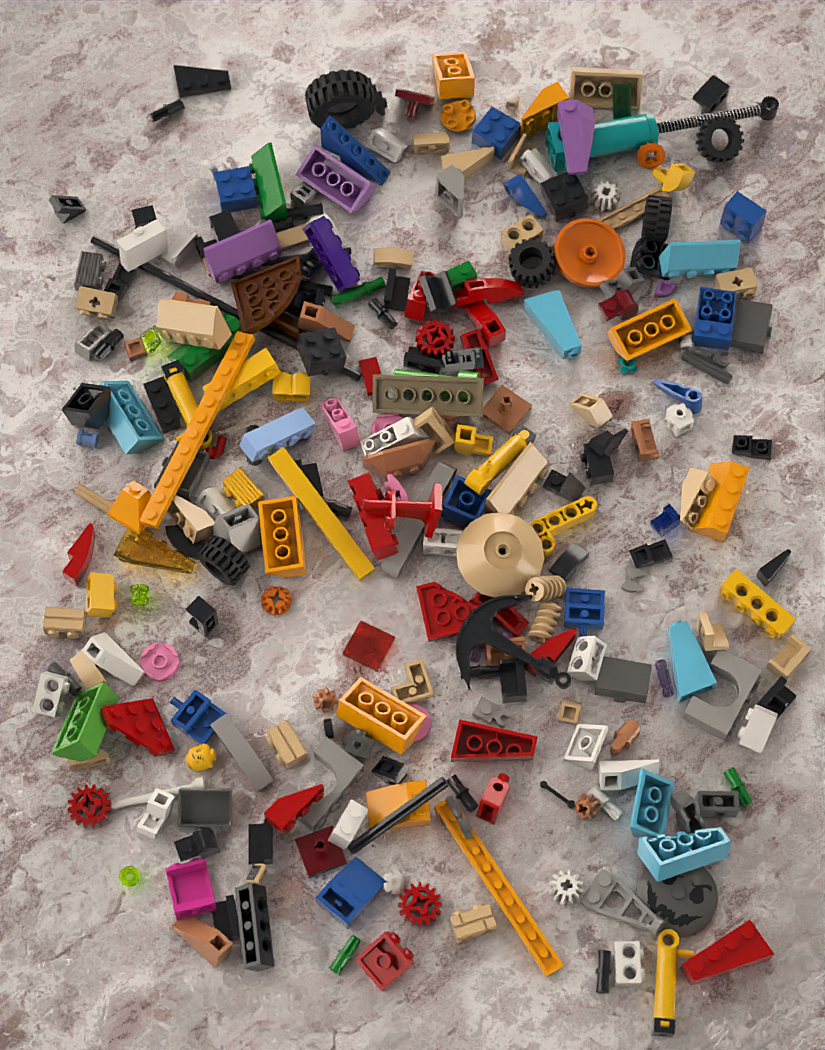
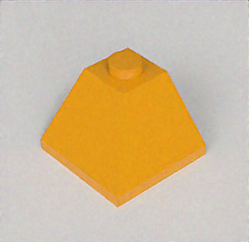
M131 481L122 489L107 516L139 535L148 527L142 525L139 520L152 496L150 491L137 482Z

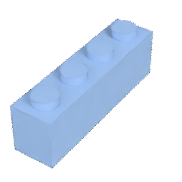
M301 407L244 434L239 446L252 462L259 459L263 460L269 454L278 451L282 447L292 446L302 438H309L313 434L316 423L305 409Z

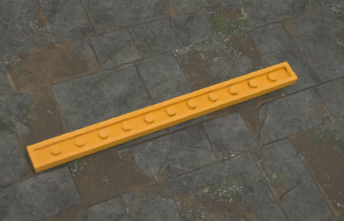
M240 331L236 332L139 520L142 525L155 529L159 528L255 341L254 335Z

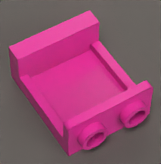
M195 858L187 863H175L165 868L177 920L217 911L205 859Z

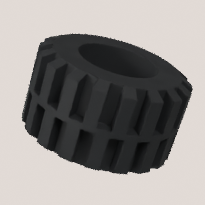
M716 117L705 121L704 125L699 127L700 131L696 133V137H698L696 144H698L699 148L697 150L702 153L701 156L713 162H727L739 155L738 151L743 148L741 143H744V139H742L744 133L740 131L741 126L737 125L735 120H730L728 117ZM717 129L724 130L728 136L727 146L721 151L715 149L712 144V135Z
M649 195L647 197L641 233L644 240L652 239L663 243L667 240L673 203L671 197Z
M529 238V241L523 239L521 244L517 242L515 244L516 248L512 247L510 250L511 254L508 257L511 275L514 277V280L523 287L526 285L527 288H531V286L539 288L538 285L540 284L542 286L546 285L545 281L552 279L551 275L554 276V269L556 268L551 247H548L545 241L541 243V239L538 238L536 241L533 238ZM530 257H537L542 260L540 266L535 269H526L522 264Z
M213 536L198 553V558L202 565L218 580L234 586L250 568L244 554L231 542L219 536Z

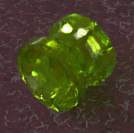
M143 584L130 586L132 596L129 598V602L137 606L147 605L149 603V598L147 597L149 587Z

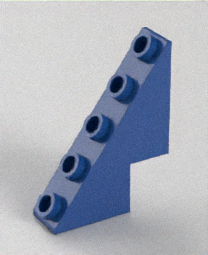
M329 115L321 127V148L340 156L342 163L366 179L382 186L391 172Z

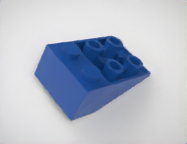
M700 287L692 338L694 346L725 349L728 351L732 338L737 292Z
M355 857L316 896V903L348 929L384 887L386 881L359 858Z

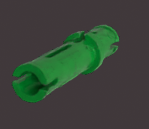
M381 276L375 280L362 282L357 287L333 295L331 300L334 307H337L361 296H369L372 292L386 288V285Z

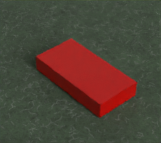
M377 357L358 361L368 396L373 395V375L381 374Z

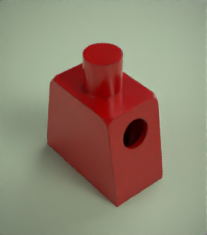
M499 773L497 778H491L480 800L476 814L477 818L495 825L510 789V784H508L510 777L508 775Z

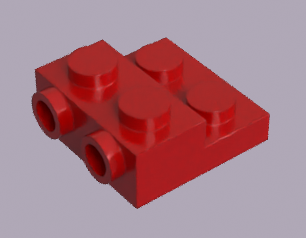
M383 932L355 959L380 991H384L392 982L401 977L415 964L413 960L414 954L408 948L404 949L399 944L401 939L395 932Z

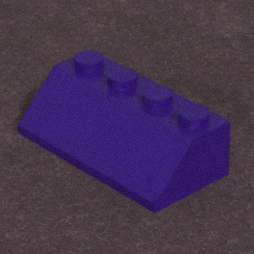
M322 216L308 223L303 228V231L339 293L359 282L360 273L350 262L351 257L349 253L344 251L341 246L342 241L340 237L335 235L332 230L333 225L331 221Z

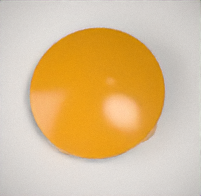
M467 100L445 104L442 108L441 121L451 131H465L475 123V109Z

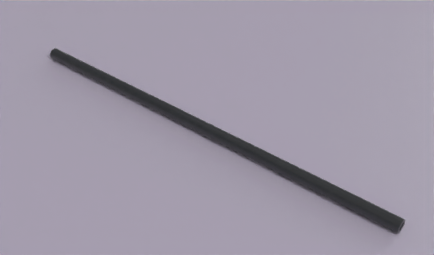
M93 235L90 241L92 244L120 258L119 247ZM148 262L138 267L197 299L209 301L211 306H218L220 311L235 316L240 321L238 310L233 306ZM269 325L259 330L298 351V340ZM344 365L343 370L337 371L356 382L362 376L361 373Z

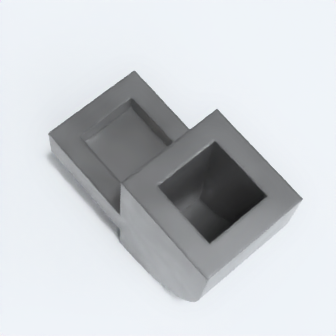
M635 267L622 269L615 279L603 281L599 287L609 299L615 295V292L620 290H628L632 295L645 280Z

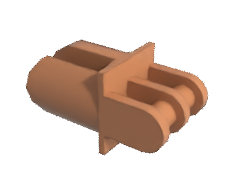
M629 720L618 731H615L613 737L615 740L610 749V753L613 756H617L624 748L629 750L639 737L640 725L637 721Z

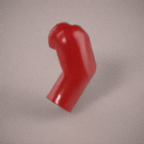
M218 436L216 446L205 448L204 452L209 454V459H215L224 453L227 438Z

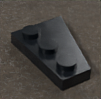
M173 65L179 98L231 90L230 77L226 70Z
M160 377L143 383L162 433L180 428V410L164 378Z

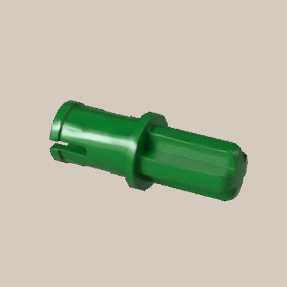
M735 767L726 770L723 774L731 786V791H738L739 802L743 807L750 805L752 799L744 786L745 782L741 781Z
M352 935L343 949L338 950L339 953L329 966V969L340 975L349 960L352 961L351 956L361 943V940Z

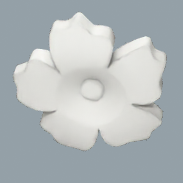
M394 870L393 873L384 874L383 877L386 881L383 890L385 892L391 891V894L395 896L400 894V889H403L406 885L405 880L401 879L402 875L399 871Z

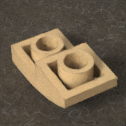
M375 248L373 250V265L387 269L394 265L410 270L413 265V251L400 248Z
M83 651L70 659L72 666L87 689L102 682H107L100 668Z

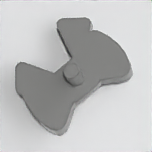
M626 566V581L622 584L621 589L630 593L635 591L640 593L644 590V587L637 584L635 580L637 577L645 576V573L634 566Z

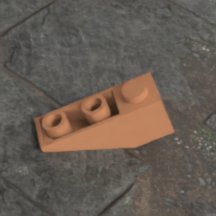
M304 301L297 328L312 332L335 327L340 340L351 342L355 325L322 306Z
M194 917L177 920L171 925L214 968L230 955L233 943L218 929Z

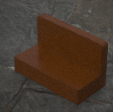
M283 312L268 324L296 340L299 339V334L307 331L297 328L299 321Z

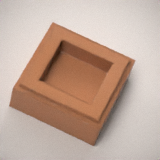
M141 337L124 343L130 361L148 356Z

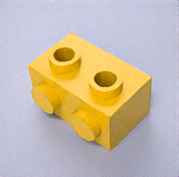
M91 572L86 580V616L110 618L112 612L116 611L117 600L114 599V594L116 593L117 584L114 582L113 574Z

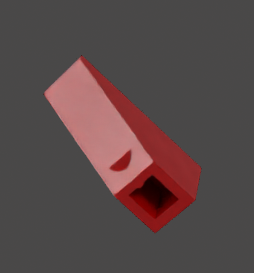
M422 270L407 299L404 315L406 318L421 322L427 312L428 303L419 278L424 275H436Z
M483 301L463 306L475 327L480 330L481 336L489 348L505 341L506 329L497 315Z
M319 784L278 798L264 812V818L282 835L285 831H291L296 825L295 821L300 816L303 818L310 811L309 807L314 802L318 803L323 798L324 785Z

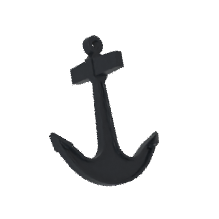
M506 595L490 599L475 608L465 619L457 636L456 659L468 690L471 689L470 653L475 647L483 644L492 646L535 668L536 674L551 685L554 681L560 689H566L571 685V677L568 673H558V667L543 656L540 660H537L498 632L493 625L497 613L532 599V595ZM566 678L567 682L561 683L560 679Z

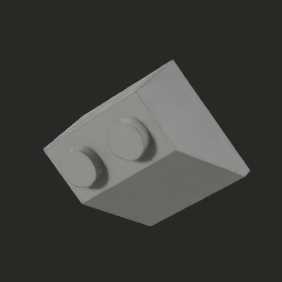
M451 164L436 176L435 196L459 218L463 216L464 173L461 169Z

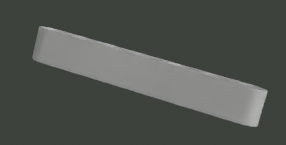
M439 461L417 501L429 500L434 483L442 485L443 499L456 475L457 468ZM406 519L397 535L399 545L396 546L399 553L384 558L380 570L399 578L424 533V523L421 520Z

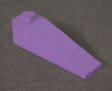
M578 100L558 101L557 118L568 174L587 173L595 128L593 109Z

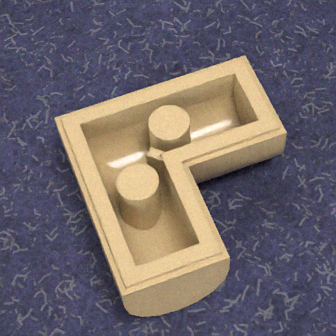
M423 659L404 664L409 682L391 687L392 696L406 704L434 697Z

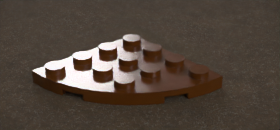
M299 255L231 282L243 333H257L275 320L289 306L296 295L302 277V263Z

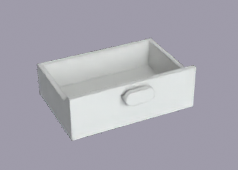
M157 219L143 227L134 229L132 233L116 241L119 246L121 264L127 272L168 251L166 229Z

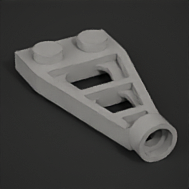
M603 868L580 900V904L598 915L652 932L655 935L659 934L665 923L664 920L654 915L619 878ZM613 891L619 892L625 898V904L621 909L616 910L605 904ZM631 904L642 911V915L637 920L625 914Z

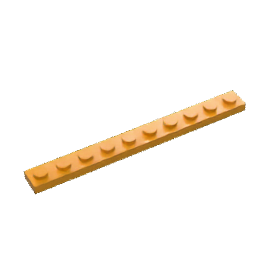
M443 800L435 805V811L544 976L547 978L563 968V963L474 829H471L474 836L466 839L459 828L458 820L454 817L446 801Z

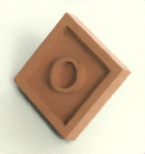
M501 385L484 405L483 417L510 435L532 409V405L504 385Z

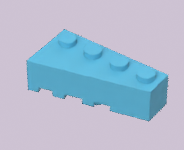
M721 827L695 830V833L690 834L677 832L674 836L660 834L656 835V838L649 839L647 836L639 838L637 854L656 881L659 882L728 858L731 840Z

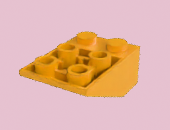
M559 82L543 88L522 116L520 139L524 133L527 134V137H530L535 132L546 129L548 123L558 121V101L569 100L568 95Z

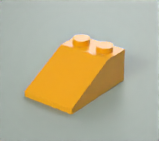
M467 52L432 54L439 99L449 100L451 98L465 99L474 97L475 77Z
M426 780L404 782L367 791L369 829L427 788ZM426 802L389 830L430 826L429 802Z

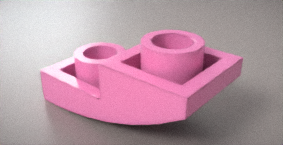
M388 474L387 482H384L385 490L390 491L394 489L396 500L409 501L399 481L392 474Z

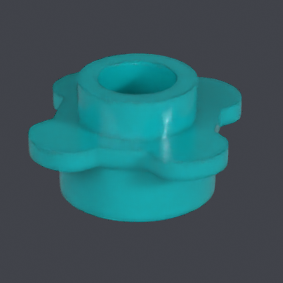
M623 357L618 358L617 362L621 367L620 372L622 374L630 371L636 372L638 370L636 358L626 361Z

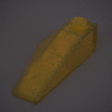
M127 528L114 553V556L118 557L122 562L188 574L192 573L196 562L178 550L172 551L169 549L168 543L164 540L160 542L152 537L154 533L148 529L143 530L138 535Z

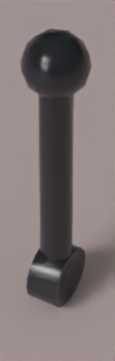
M546 781L540 782L541 788H546L567 803L568 808H575L576 804L573 800L569 801L548 786Z

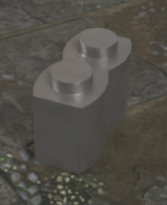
M684 789L671 794L670 803L676 811L675 818L677 824L688 834L695 833V830L705 829V823L699 815L700 808L697 801Z

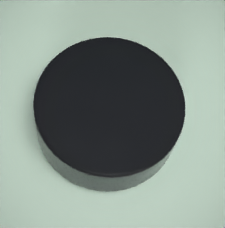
M331 718L324 719L325 736L329 739L334 738Z

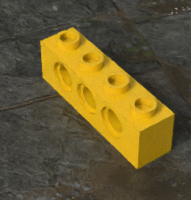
M738 569L721 584L719 589L721 596L727 601L730 600L739 612L749 616L751 622L763 628L770 638L779 641L794 625L796 618ZM742 591L746 596H739L737 592ZM751 604H758L760 609L753 608ZM767 616L773 617L775 621H769L767 619Z

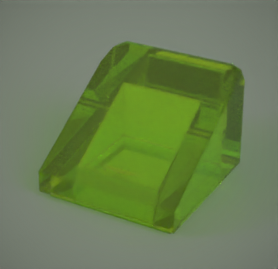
M155 325L140 334L145 349L151 353L162 342Z

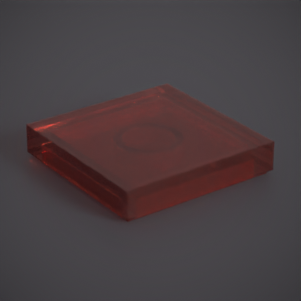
M360 620L343 651V656L378 672L395 641V636Z

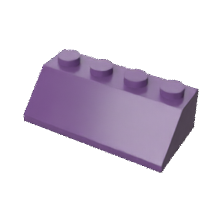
M316 145L313 146L295 174L352 214L368 202L377 188L374 183Z
M271 220L204 248L206 267L215 284L225 282L236 274L241 275L246 270L253 267L257 268L263 263L275 260L282 255L281 245Z

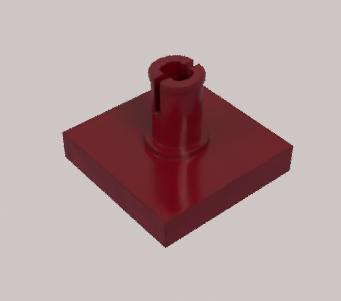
M396 89L395 91L396 97L408 100L405 117L416 119L419 103L434 104L435 97L405 89Z
M333 825L295 839L308 878L347 864L342 848L328 841L334 829Z

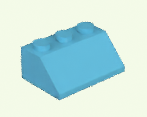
M645 769L640 771L630 829L634 837L647 836L649 839L656 838V835L665 834L671 805L670 796L673 794L674 782Z

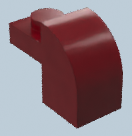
M628 290L617 291L613 297L598 303V308L606 321L617 316L622 321L637 314L639 308Z

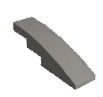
M227 713L210 724L231 758L234 759L256 792L274 781Z

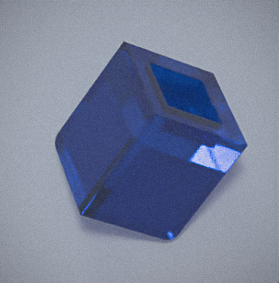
M669 503L663 507L662 514L651 520L650 525L660 537H663L680 524V515Z

